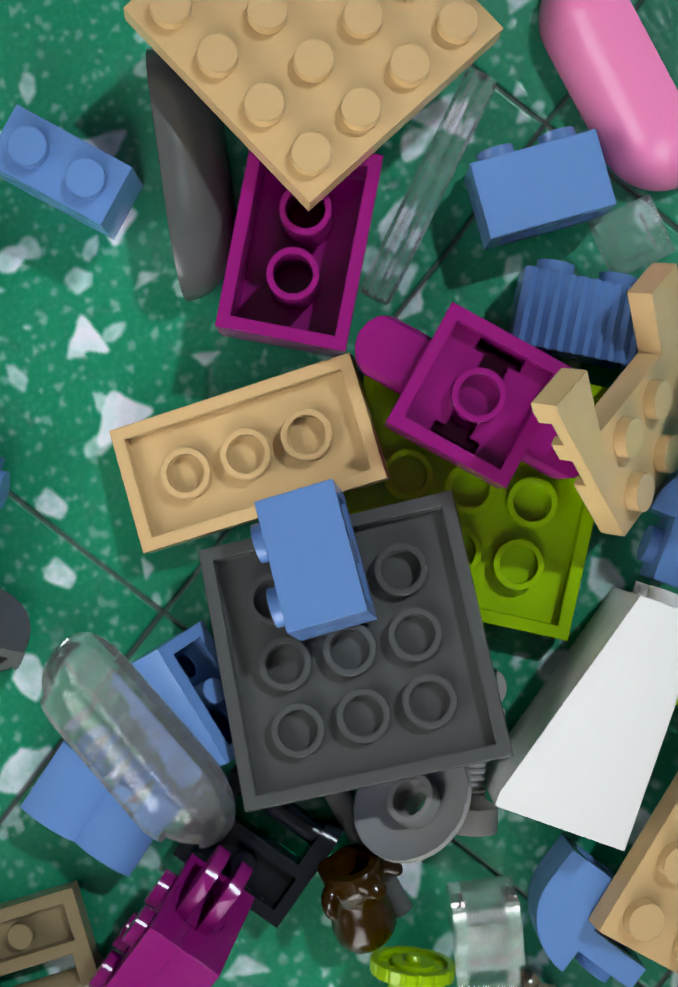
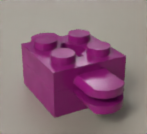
M454 302L449 306L433 337L393 316L384 315L377 316L368 321L359 331L354 348L357 366L366 376L401 394L384 427L495 488H506L521 461L554 479L575 478L579 476L573 462L560 460L551 443L554 437L558 435L552 424L539 423L531 406V402L561 368L572 367Z
M221 845L216 848L206 862L192 853L177 874L166 868L145 898L144 902L146 904L139 913L133 912L113 941L112 945L121 951L120 954L112 949L98 967L88 985L91 987H211L219 978L255 899L254 896L243 889L252 874L253 868L241 860L228 877L222 875L221 871L225 867L231 852Z

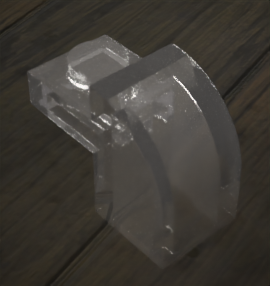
M505 875L446 882V903L451 930L456 986L522 987L520 966L526 965L521 907L512 877Z

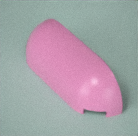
M541 0L538 26L542 42L588 130L596 129L607 165L619 178L639 189L647 191L677 189L678 90L631 1Z

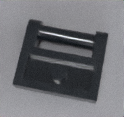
M235 762L218 789L176 846L173 855L185 863L193 853L206 862L219 845L231 852V855L221 874L228 877L241 860L253 868L252 874L243 888L255 897L250 910L277 928L318 871V865L331 853L340 839L343 829L328 818L321 822L296 803L262 809L267 815L308 843V846L298 858L229 809L238 794L242 796Z

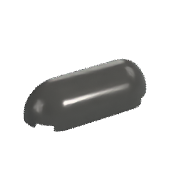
M147 48L146 68L169 234L180 288L184 299L188 302L210 294L213 288L225 276L237 215L225 127L221 119L153 48Z

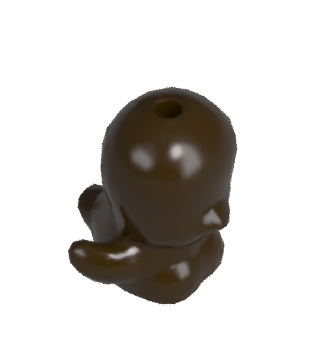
M360 844L344 846L325 858L318 865V873L321 881L324 883L321 905L325 915L331 920L332 931L342 947L353 953L365 954L383 947L390 940L397 924L396 912L386 892L387 887L384 875L400 876L403 872V867L401 863L389 862L378 857L366 846Z

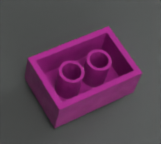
M249 150L215 327L222 336L329 357L346 354L380 183L383 155L372 154L308 211Z

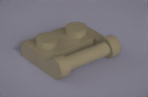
M77 880L0 903V976L72 954L76 967L12 987H91L88 984L104 958L98 951Z

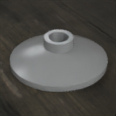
M464 766L357 789L353 805L355 828L361 841L375 855L393 863L418 862L439 852L458 833L469 810L472 792L467 767ZM425 802V804H424V806L421 808V810L416 813L417 808L419 807V805H420L421 803Z

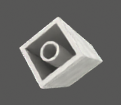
M639 581L635 582L632 592L613 587L510 731L509 737L514 756L492 760L487 763L485 767L486 773H484L486 779L484 781H486V788L495 806L625 851L678 699V594Z

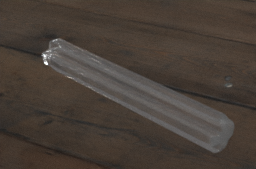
M476 69L465 71L361 285V293L369 299L385 305L392 302L494 93L496 81L491 76Z

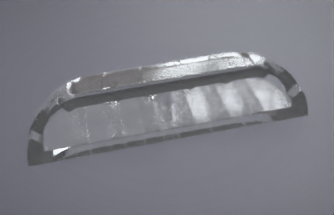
M76 632L64 639L48 657L42 673L43 696L40 700L41 707L53 727L132 820L148 836L161 843L165 838L184 844H199V848H206L221 841L234 824L235 803L228 780L216 760L113 644L101 636L90 632Z

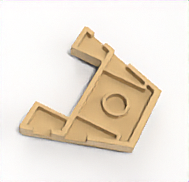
M652 263L627 291L638 352L596 405H594L587 370L561 368L531 402L533 413L538 422L552 424L558 435L554 437L551 445L559 459L572 461L581 476H577L574 486L601 533L625 537L641 513L646 512L650 508L654 495L668 475L674 473L678 468L677 263Z

